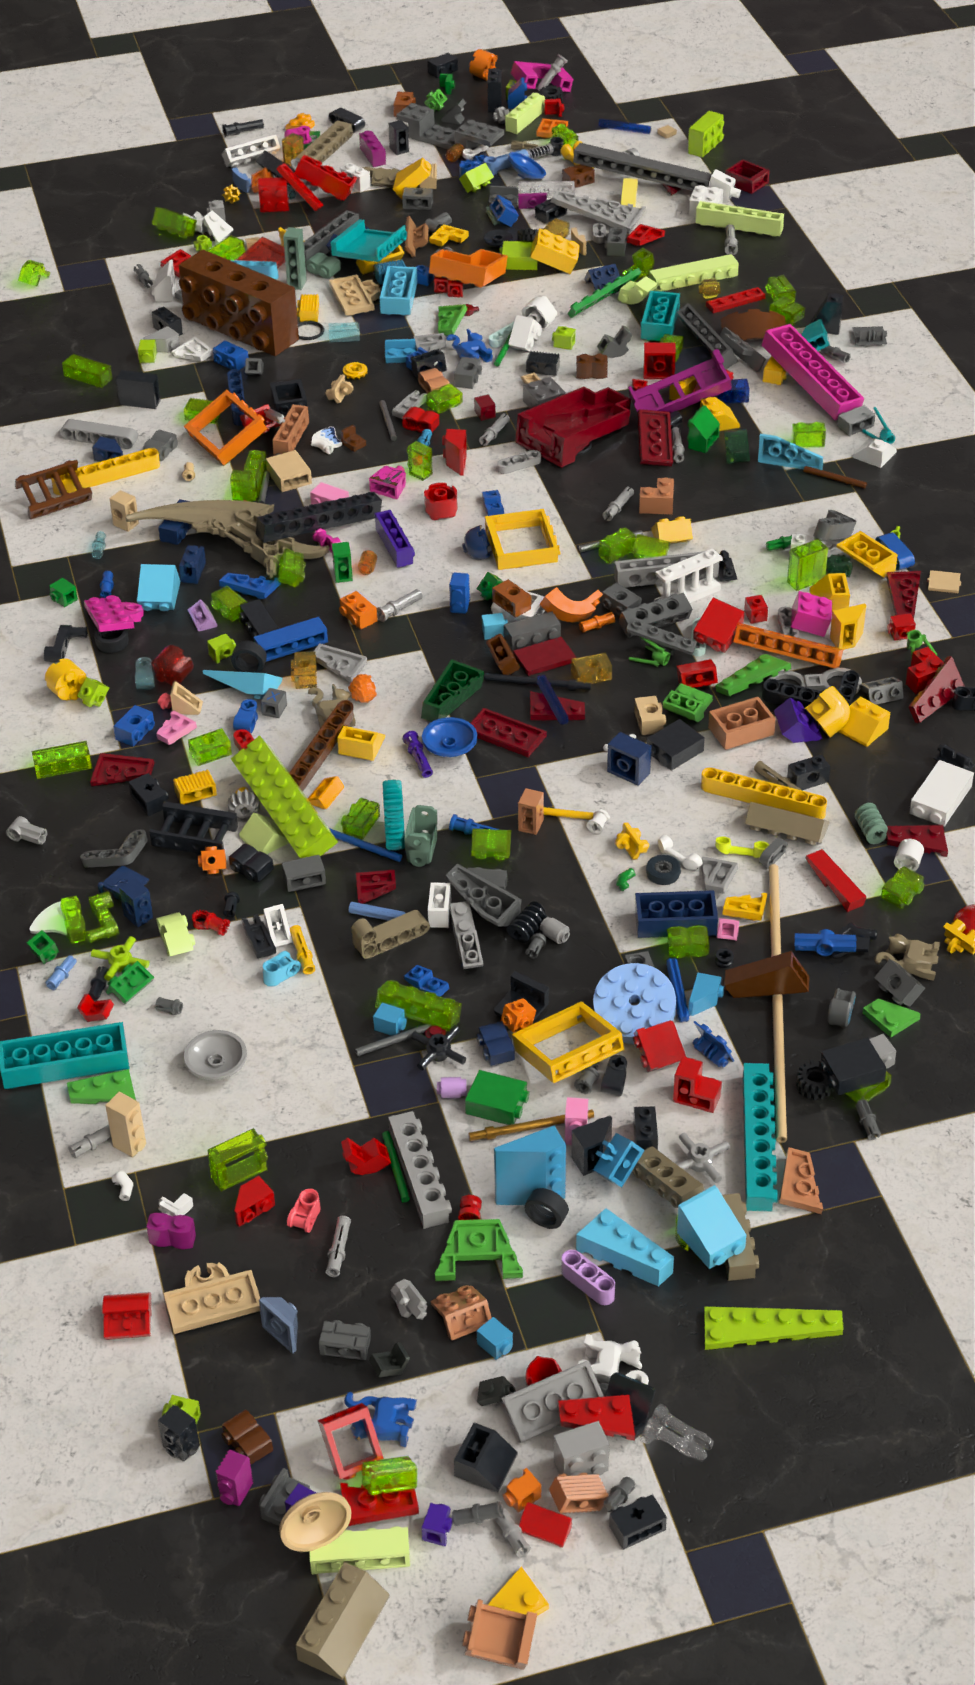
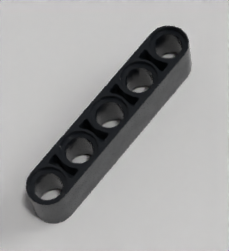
M264 150L256 162L262 168L266 167L274 176L283 177L276 169L279 165L284 164V162ZM287 165L293 172H295V170L292 167Z

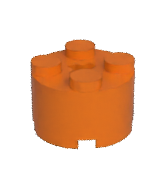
M478 49L473 55L475 57L474 61L471 60L469 72L471 75L487 81L488 69L496 68L497 55Z

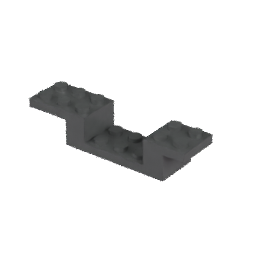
M410 103L396 115L397 120L408 123L409 138L462 154L464 149L473 150L478 146V143L491 146L504 135V129L474 120L466 121L456 131L451 128L434 125V110L415 103Z

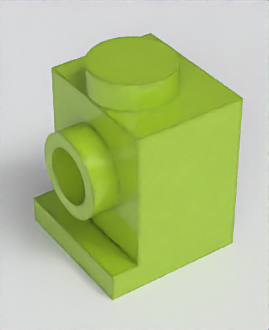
M227 634L207 641L209 655L217 664L220 663V660L232 656L236 647L235 641L230 639Z

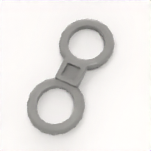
M837 667L829 669L823 674H808L804 676L794 671L784 670L779 671V675L770 676L768 679H792L797 681L802 687L824 691L831 687L827 683L829 678L843 676L850 669ZM860 676L856 694L861 689L860 684H862V680Z

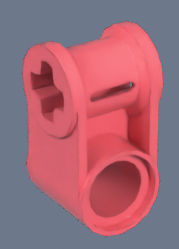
M305 1189L300 1193L287 1219L288 1227L292 1228L295 1226L304 1229L307 1233L311 1232L321 1209L319 1195L316 1190Z

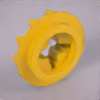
M353 362L343 367V375L353 380L365 377L367 374V366L362 363Z

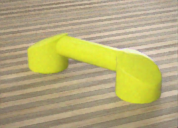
M724 836L717 837L715 841V846L721 853L747 855L754 858H759L762 852L769 846L764 841L755 842L754 849L731 846V839Z

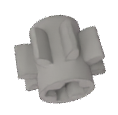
M504 107L495 109L494 121H498L499 124L505 123V116L509 113V109L505 110Z

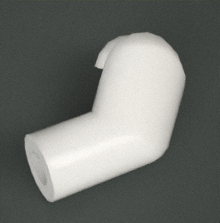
M118 1171L112 1176V1182H115V1185L121 1186L119 1198L123 1201H128L131 1196L133 1182L125 1172Z

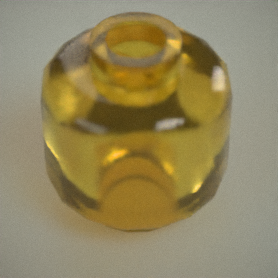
M716 279L702 280V285H699V294H702L704 299L717 298L718 294H720V282H717Z

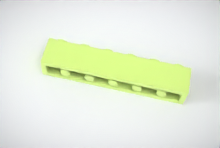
M700 201L696 208V223L716 228H726L727 225L732 224L735 230L780 236L783 230L784 214Z
M730 254L650 270L649 279L658 284L654 291L661 292L738 276L739 263Z

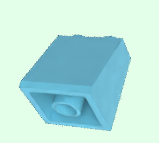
M141 564L137 603L142 605L143 610H174L180 586V578L176 566Z
M715 1185L678 1205L677 1233L709 1269L715 1265H721L726 1259L740 1254L745 1249L746 1233Z

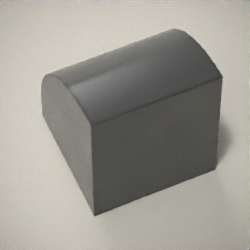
M246 358L245 374L262 375L264 367L262 359Z

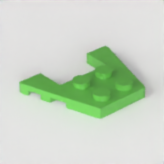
M500 1219L455 1220L446 1249L435 1272V1281L456 1280L455 1261L502 1260L503 1279L523 1278V1269L511 1248L509 1238Z

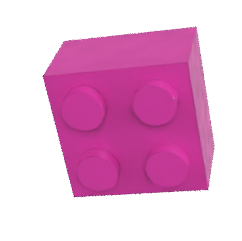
M798 591L792 606L791 628L825 637L831 623L832 600L815 596L808 592Z

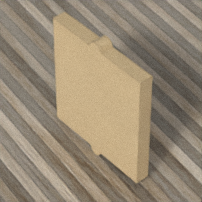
M930 570V576L927 579L929 591L959 593V586H961L960 573Z

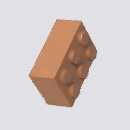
M758 696L709 711L708 728L722 747L727 750L773 736L776 718Z

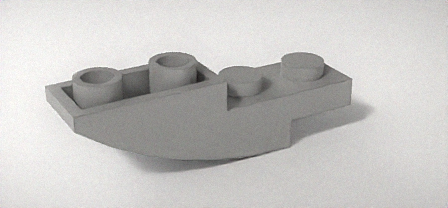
M468 901L451 903L450 912L453 932L463 969L483 966V960L470 904Z

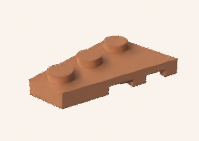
M788 1148L779 1203L822 1214L823 1206L819 1200V1189L815 1183V1172L809 1152Z

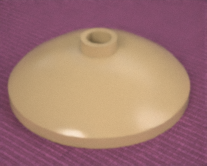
M319 1492L300 1499L289 1508L280 1523L279 1534L282 1542L289 1549L299 1552L313 1551L330 1544L347 1528L351 1519L350 1505L343 1496L331 1492Z

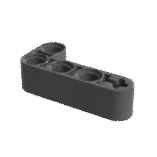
M828 510L826 518L818 520L813 536L824 541L849 538L852 536L857 521L838 511Z

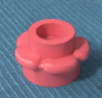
M164 693L159 697L158 705H160V708L164 710L165 708L170 709L172 707L171 696L168 693Z

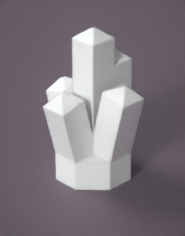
M198 211L194 213L196 218L185 213L182 214L181 218L190 222L186 223L185 228L187 230L198 231L203 234L208 230L202 221L204 217Z

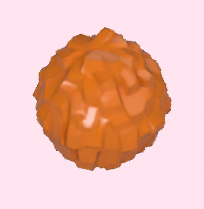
M359 674L353 678L348 687L352 699L368 703L377 696L375 684L371 681V675Z

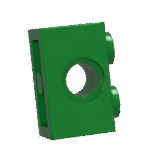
M349 542L332 543L333 569L336 583L353 581Z

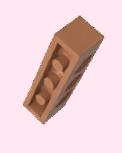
M293 404L285 417V422L281 424L272 440L274 456L278 453L283 454L294 451L309 424L307 406Z

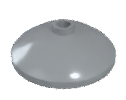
M212 1030L197 1035L188 1043L184 1051V1061L187 1069L193 1075L206 1080H220L234 1075L243 1067L247 1058V1050L243 1040L236 1034L224 1030Z

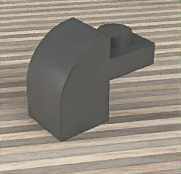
M622 325L615 337L604 334L597 347L607 357H620L629 351L626 345L633 335L628 327Z

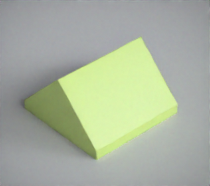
M254 812L239 833V837L246 844L266 854L289 843L271 818Z

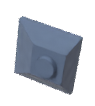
M262 1297L259 1299L262 1327L293 1354L296 1352L298 1312L296 1307L290 1302L287 1303L281 1297Z

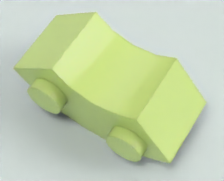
M646 276L639 282L630 280L620 288L617 300L626 304H637L649 296L650 291H654L658 284Z
M177 912L156 918L160 936L168 956L193 950L195 940L193 934L188 933L186 927L188 923L185 915Z

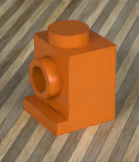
M525 1468L523 1476L514 1478L506 1486L503 1499L509 1507L513 1506L519 1513L525 1508L527 1502L533 1504L541 1498V1484L529 1469Z

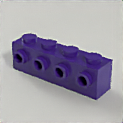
M391 509L375 513L376 531L397 568L413 564L414 548L411 546Z

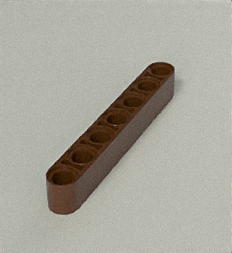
M342 700L337 704L289 772L302 792L337 744V737L343 726L348 727L351 724L354 710L352 702Z

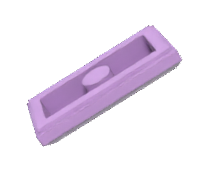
M199 600L188 609L198 631L218 626L209 607L202 600Z

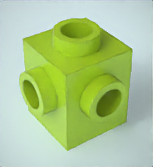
M86 677L77 696L83 700V704L89 707L93 705L100 707L109 687L98 680Z

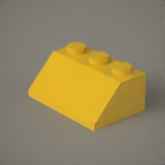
M862 531L836 544L838 549L883 578L886 577L887 572L896 571L898 554Z

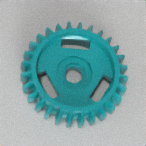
M396 779L385 780L382 785L386 849L400 850L405 848L402 781Z

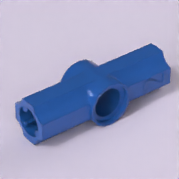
M823 929L818 934L795 933L794 946L795 950L816 951L822 956H829L833 951L856 952L857 939L856 935L835 934L831 930Z

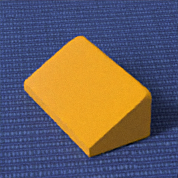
M338 776L324 778L309 796L308 800L313 806L327 809L343 790L344 785Z

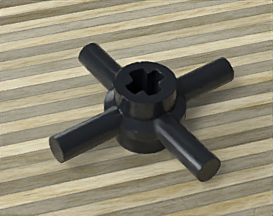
M454 1025L445 1035L435 1034L430 1038L414 1031L411 1038L426 1045L428 1053L417 1064V1067L423 1071L433 1060L441 1062L446 1060L447 1057L463 1065L467 1058L451 1050L450 1041L460 1032V1028Z

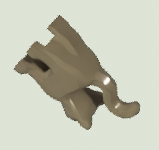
M332 684V700L321 701L324 695L321 689L313 687L308 690V694L316 695L312 700V705L315 708L320 728L337 704L351 697L349 691L337 689L335 684ZM354 713L353 720L348 727H354L356 725Z
M895 934L889 937V948L874 957V961L878 965L881 963V960L888 962L891 959L900 964L908 973L934 981L936 972L931 971V967L933 964L938 963L937 952L940 942L927 944L919 940L907 939L901 934ZM904 953V958L900 961L895 960L892 956Z

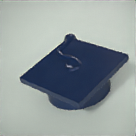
M121 866L104 882L98 883V892L103 894L104 887L112 892L114 898L121 900L119 887L134 878L143 885L147 884L149 879L125 866Z

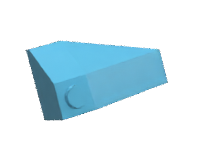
M203 670V674L246 694L254 695V699L260 700L263 699L269 688L277 689L283 679L266 673Z

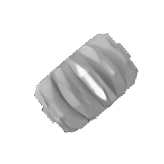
M245 789L241 792L238 790L237 794L231 793V797L228 798V811L237 813V818L240 817L241 821L244 818L249 820L253 812L257 813L260 809L259 799L253 791L248 792Z

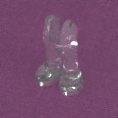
M659 1404L656 1407L640 1438V1441L645 1444H650L655 1439L662 1440L684 1455L701 1462L707 1457L705 1450H711L714 1441L706 1433L685 1424L673 1416L663 1404ZM665 1427H668V1428H670V1429H672V1430L678 1432V1433H679L680 1435H682L683 1437L678 1436L677 1434L673 1433L672 1431H670L669 1429H667V1428H665Z

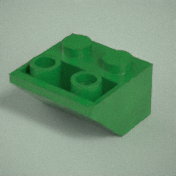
M703 405L688 422L689 434L687 441L689 449L706 453L719 438L720 423L707 406Z

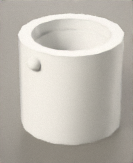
M914 839L901 841L894 859L895 866L902 872H915L920 865L924 853L923 845Z

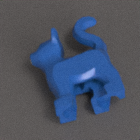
M467 329L468 341L460 343V338L457 335L450 334L446 337L447 341H454L452 347L460 359L461 357L477 359L481 357L486 363L493 361L492 349L486 348L485 343L482 341V335L472 333Z
M352 1392L346 1394L344 1402L348 1408L360 1403L365 1406L372 1405L375 1407L372 1423L378 1440L399 1441L402 1447H407L409 1440L407 1436L408 1431L412 1429L414 1419L409 1416V1410L414 1411L416 1409L417 1399L366 1396L360 1401L355 1402L353 1401ZM363 1420L352 1423L350 1429L355 1440L368 1438Z

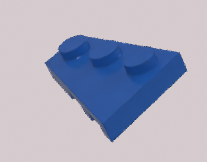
M227 573L219 580L220 587L252 595L259 599H265L281 585V578L266 580L264 576L250 578L249 575Z

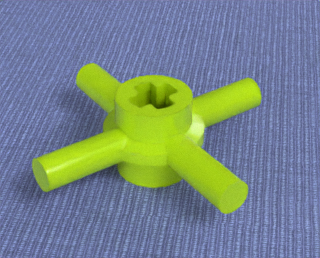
M130 936L124 946H114L110 952L92 949L91 957L108 960V963L111 965L104 976L105 980L110 981L116 972H121L128 964L133 965L137 961L143 967H149V960L134 958L129 952L136 941L134 937Z

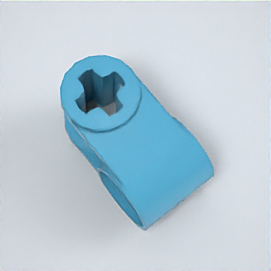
M283 951L263 963V982L267 986H277L284 980L295 976L301 968V963L293 960L290 953Z

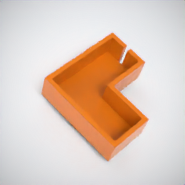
M441 249L431 255L429 273L434 274L435 277H447L451 281L459 280L463 284L472 283L476 287H484L506 272L508 255L480 249L469 256Z

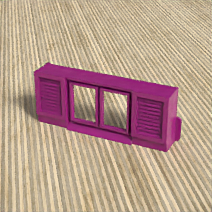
M715 349L712 352L713 359L639 390L633 391L632 387L629 386V397L637 413L639 409L670 412L671 414L674 411L700 402V399L714 397L730 390L731 379L723 366L724 359L720 351ZM694 376L700 390L685 396L678 382ZM674 385L680 398L665 404L658 390Z

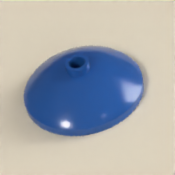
M518 152L509 153V162L518 173V176L528 179H542L545 177L546 171L536 161Z
M446 717L437 719L425 727L422 733V742L425 748L435 755L457 757L469 752L476 745L477 731L466 720Z

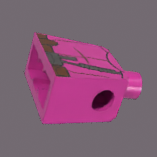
M390 466L382 467L369 478L370 492L398 499L406 486L404 468L402 466H397L396 468Z

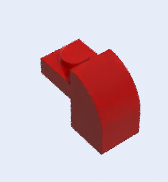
M349 1138L341 1142L343 1148L342 1155L349 1162L351 1172L354 1174L365 1175L375 1173L391 1164L387 1147L375 1138L361 1147Z

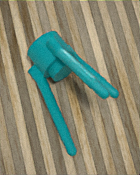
M873 407L884 429L880 432V437L864 429L862 432L873 439L882 440L889 444L894 443L895 435L888 428L877 408Z

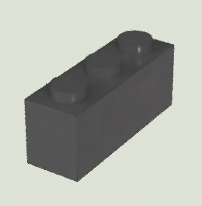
M553 611L504 624V639L512 650L561 637V623Z

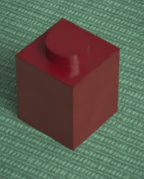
M489 394L474 397V411L481 421L496 417V404Z

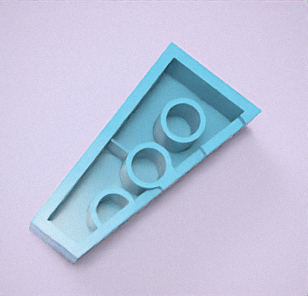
M607 1208L576 1234V1251L583 1254L587 1252L593 1255V1258L596 1260L610 1262L614 1264L613 1267L619 1270L626 1269L632 1272L633 1276L658 1287L673 1273L674 1256Z

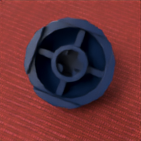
M482 525L470 529L465 534V543H462L464 552L469 553L476 560L492 556V550L488 552L490 542L484 528L481 529Z

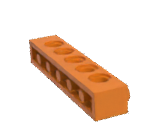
M746 624L737 625L734 643L831 668L840 667L844 650Z

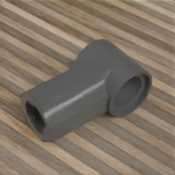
M444 212L433 220L427 219L425 223L429 227L428 232L434 234L443 224L449 225L452 222V218L449 213Z

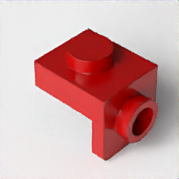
M561 99L544 100L545 115L558 114L559 117H562L564 104L561 103Z
M84 994L77 1009L87 1022L99 1021L109 1017L114 1003L111 999L94 1001L89 994Z

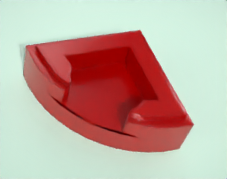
M632 379V387L635 391L648 386V381Z

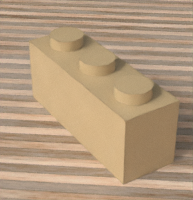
M118 1092L105 1105L112 1144L114 1148L133 1158L146 1145L140 1103Z

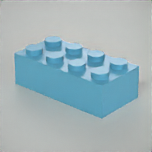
M387 266L380 295L381 314H400L403 316L411 314L417 287V267Z

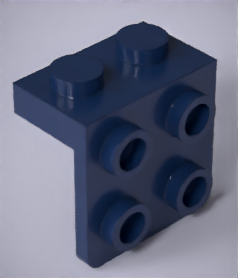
M616 264L588 270L584 279L586 283L592 282L595 290H601L607 283L610 282L612 284L620 274Z

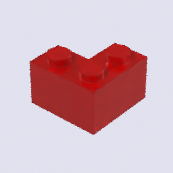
M928 646L912 653L911 667H908L906 685L915 694L926 688V683L936 675L935 671L944 664Z
M682 1056L674 1076L673 1102L714 1113L721 1097L722 1081L702 1076L703 1062Z

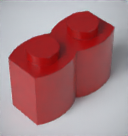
M410 407L402 417V426L411 431L417 430L420 433L424 429H429L433 433L439 425V414L433 411H424L419 407Z

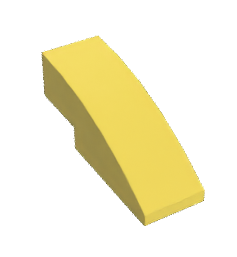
M624 178L621 205L633 204V207H636L638 179Z

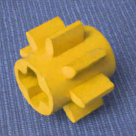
M230 185L223 189L225 193L222 196H224L225 202L228 201L232 204L239 200L238 196L241 193H239L238 187Z

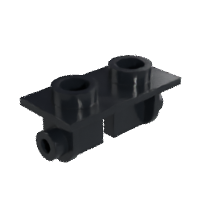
M722 550L719 553L723 557L722 561H719L720 581L737 580L732 558H729L727 551Z
M946 744L939 745L937 749L939 753L933 758L936 761L941 760L968 771L975 766L971 757L960 752L955 754V750Z

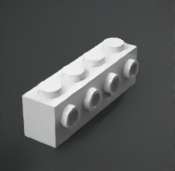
M276 135L226 148L222 153V157L226 167L231 166L234 168L240 163L248 164L252 160H257L264 150L275 156L280 149V145Z

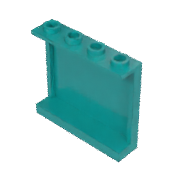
M359 219L331 241L332 256L379 262L407 239L405 225L395 232L365 229V221Z

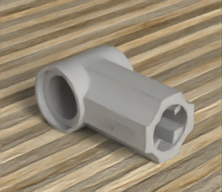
M19 816L8 827L6 834L13 841L24 839L42 845L46 841L47 829L32 825L26 818Z

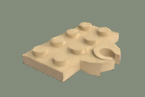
M358 275L329 280V286L345 315L366 313L374 310L373 301H376L381 295L378 284L373 283V280L361 282Z
M207 1263V1271L211 1274L207 1278L200 1277L201 1271L199 1266L194 1267L191 1271H187L184 1288L163 1293L174 1334L260 1311V1296L252 1270L229 1275L221 1263Z

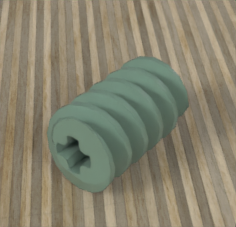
M866 803L860 806L855 811L854 817L870 844L883 842L886 839L888 827L881 814H879L876 805Z

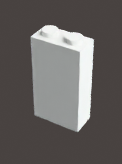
M939 760L912 798L909 814L945 827L972 787L974 772Z

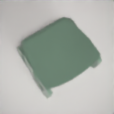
M417 805L413 807L406 828L405 851L407 860L417 867L431 863L437 841L438 816L437 809H434L432 806Z

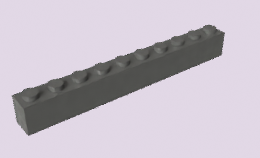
M579 143L574 150L573 163L691 191L694 190L695 186L709 187L712 173L584 143Z

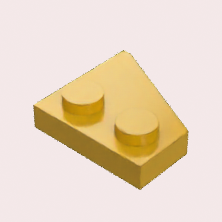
M761 893V897L751 898L750 895L726 897L722 915L762 921L768 893Z

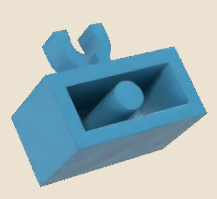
M615 1133L610 1143L605 1140L602 1144L606 1146L604 1153L596 1152V1155L601 1158L593 1170L608 1181L623 1187L645 1150L633 1141Z

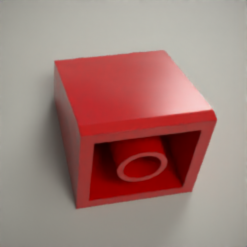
M713 597L694 629L693 639L700 644L706 643L715 651L725 653L734 641L737 625L744 622L745 611Z

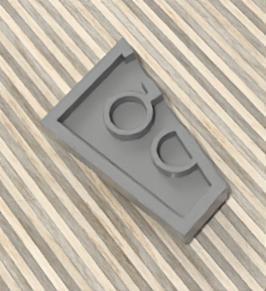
M320 643L312 652V659L350 683L367 663L366 656Z

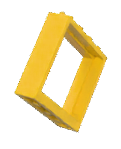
M544 509L485 516V531L498 570L558 562V555H560L559 545H557L556 535H553V526L550 525L549 516H546ZM534 526L541 527L548 548L504 554L497 531Z
M582 1001L512 1034L515 1051L552 1083H556L624 1050L622 1033ZM581 1022H585L601 1035V1037L553 1060L549 1059L534 1046Z

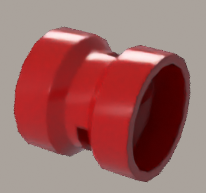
M475 1195L463 1196L460 1199L461 1209L458 1220H480L481 1215L479 1211L482 1207V1200Z

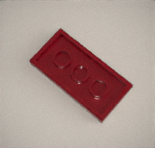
M639 409L640 464L672 466L670 412Z
M483 708L470 722L477 731L478 739L529 757L547 736V731Z

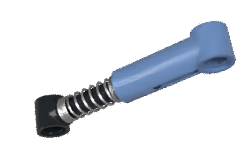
M553 137L546 145L515 152L530 158H539V156L542 157V155L545 156L546 154L561 156L560 150L564 145V139ZM509 153L498 157L488 156L484 158V163L487 164L493 175H496L500 170L512 167L508 159Z

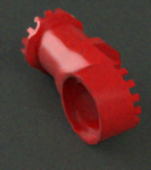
M204 910L193 912L192 925L198 930L212 929L221 936L228 932L229 928L227 927H230V920H223L217 917L215 913L204 912ZM198 918L206 919L204 922L196 921Z

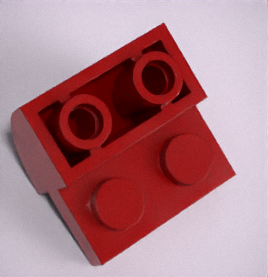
M151 1292L104 1295L102 1313L104 1315L105 1340L151 1336Z

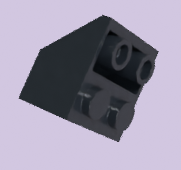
M611 1115L599 1118L592 1123L572 1130L571 1158L583 1176L595 1172L593 1169L601 1158L596 1155V1152L604 1153L606 1146L602 1144L605 1140L610 1143L612 1140Z
M473 1422L454 1459V1476L498 1493L518 1452L496 1430Z

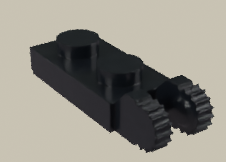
M253 915L255 924L252 925L249 924L246 917L241 918L246 936L257 959L275 954L276 947L259 915Z

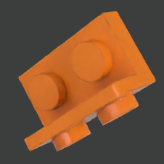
M266 167L252 174V190L254 193L259 191L258 178L274 177L272 172L268 171Z

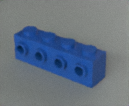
M316 617L255 636L254 642L261 645L265 650L267 662L317 646L319 643H327V628L321 619Z

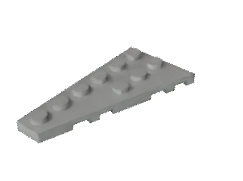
M559 190L555 192L551 199V202L558 206L607 224L610 227L627 228V233L631 232L646 208L644 206L636 208L633 207V204L620 205L617 201L596 198V200L589 199V196L585 195L578 197L574 193Z

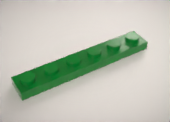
M639 268L634 271L632 269L629 270L625 276H619L612 284L609 282L603 289H597L591 296H585L581 302L573 303L567 314L570 318L578 315L620 290L630 280L633 282L637 280L642 272Z

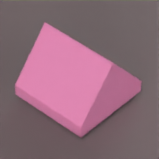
M719 918L717 938L737 941L739 921Z

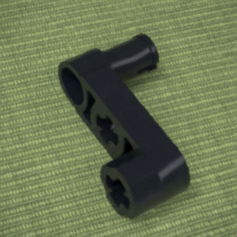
M60 625L54 647L45 646L44 661L60 662V659H65L70 639L72 637L87 638V627Z

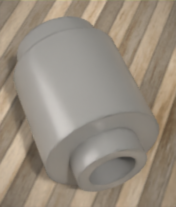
M547 917L540 925V931H542L543 935L558 944L566 942L570 936L569 927L555 918Z

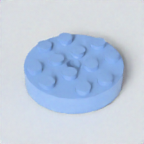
M630 963L615 967L601 978L594 992L593 1005L594 1011L622 1033L623 1043L634 1044L633 1033L637 1029L643 1027L646 1029L669 1020H674L676 996L670 980L661 971L646 964ZM638 1002H639L638 1005H635V1006L631 1005L632 1003H638Z

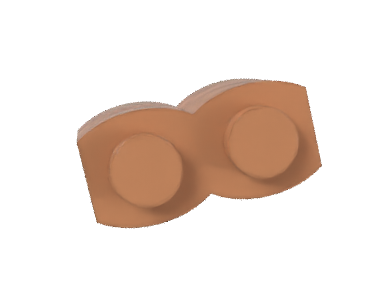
M437 368L418 373V382L430 398L449 393L450 383Z

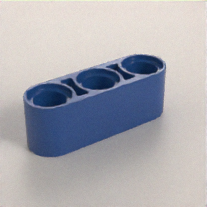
M893 532L876 537L875 540L898 554L896 570L914 566L915 559L912 552Z

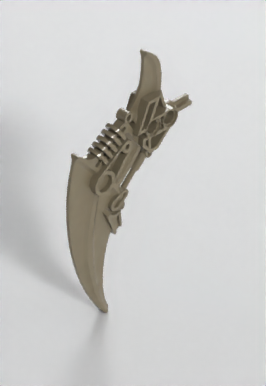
M202 500L163 505L126 515V522L144 519L173 520L192 524V529H195L196 532H210L221 537L227 536L235 541L237 545L241 546L244 552L250 553L252 558L263 564L266 568V574L270 575V578H273V575H277L276 568L279 561L294 558H320L329 552V545H306L294 541L292 537L263 543L256 535L257 517L272 513L274 511V504L268 505L237 500ZM231 531L232 533L236 534V535L239 536L240 538H236L235 536H233L232 534H230V533H228V532Z

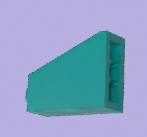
M821 319L805 327L801 335L817 351L830 346L827 331Z

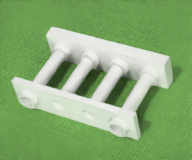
M712 548L656 571L655 575L664 582L663 596L656 599H664L672 594L684 592L689 603L720 591L721 584L713 578V564L722 561L723 557ZM706 567V578L699 580V570ZM692 573V584L685 586V575ZM678 579L677 590L670 592L671 581Z

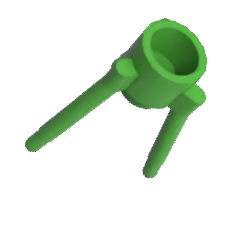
M919 630L907 632V649L911 648V660L915 648H919L923 642L937 655L927 640L926 635H922Z
M640 637L654 647L645 646L653 652L652 659L654 661L629 657V660L652 664L656 667L660 664L665 666L670 659V653L651 640Z

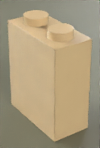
M296 450L266 458L267 471L270 472V477L281 492L312 484L311 470Z

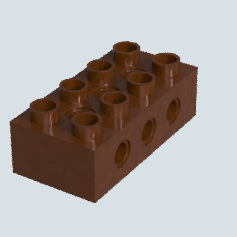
M203 249L178 265L180 274L179 286L183 300L182 313L187 320L199 323L212 331L220 332L231 337L233 340L243 342L273 356H277L299 340L295 287Z

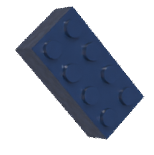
M714 890L635 893V917L638 938L717 935L718 914Z

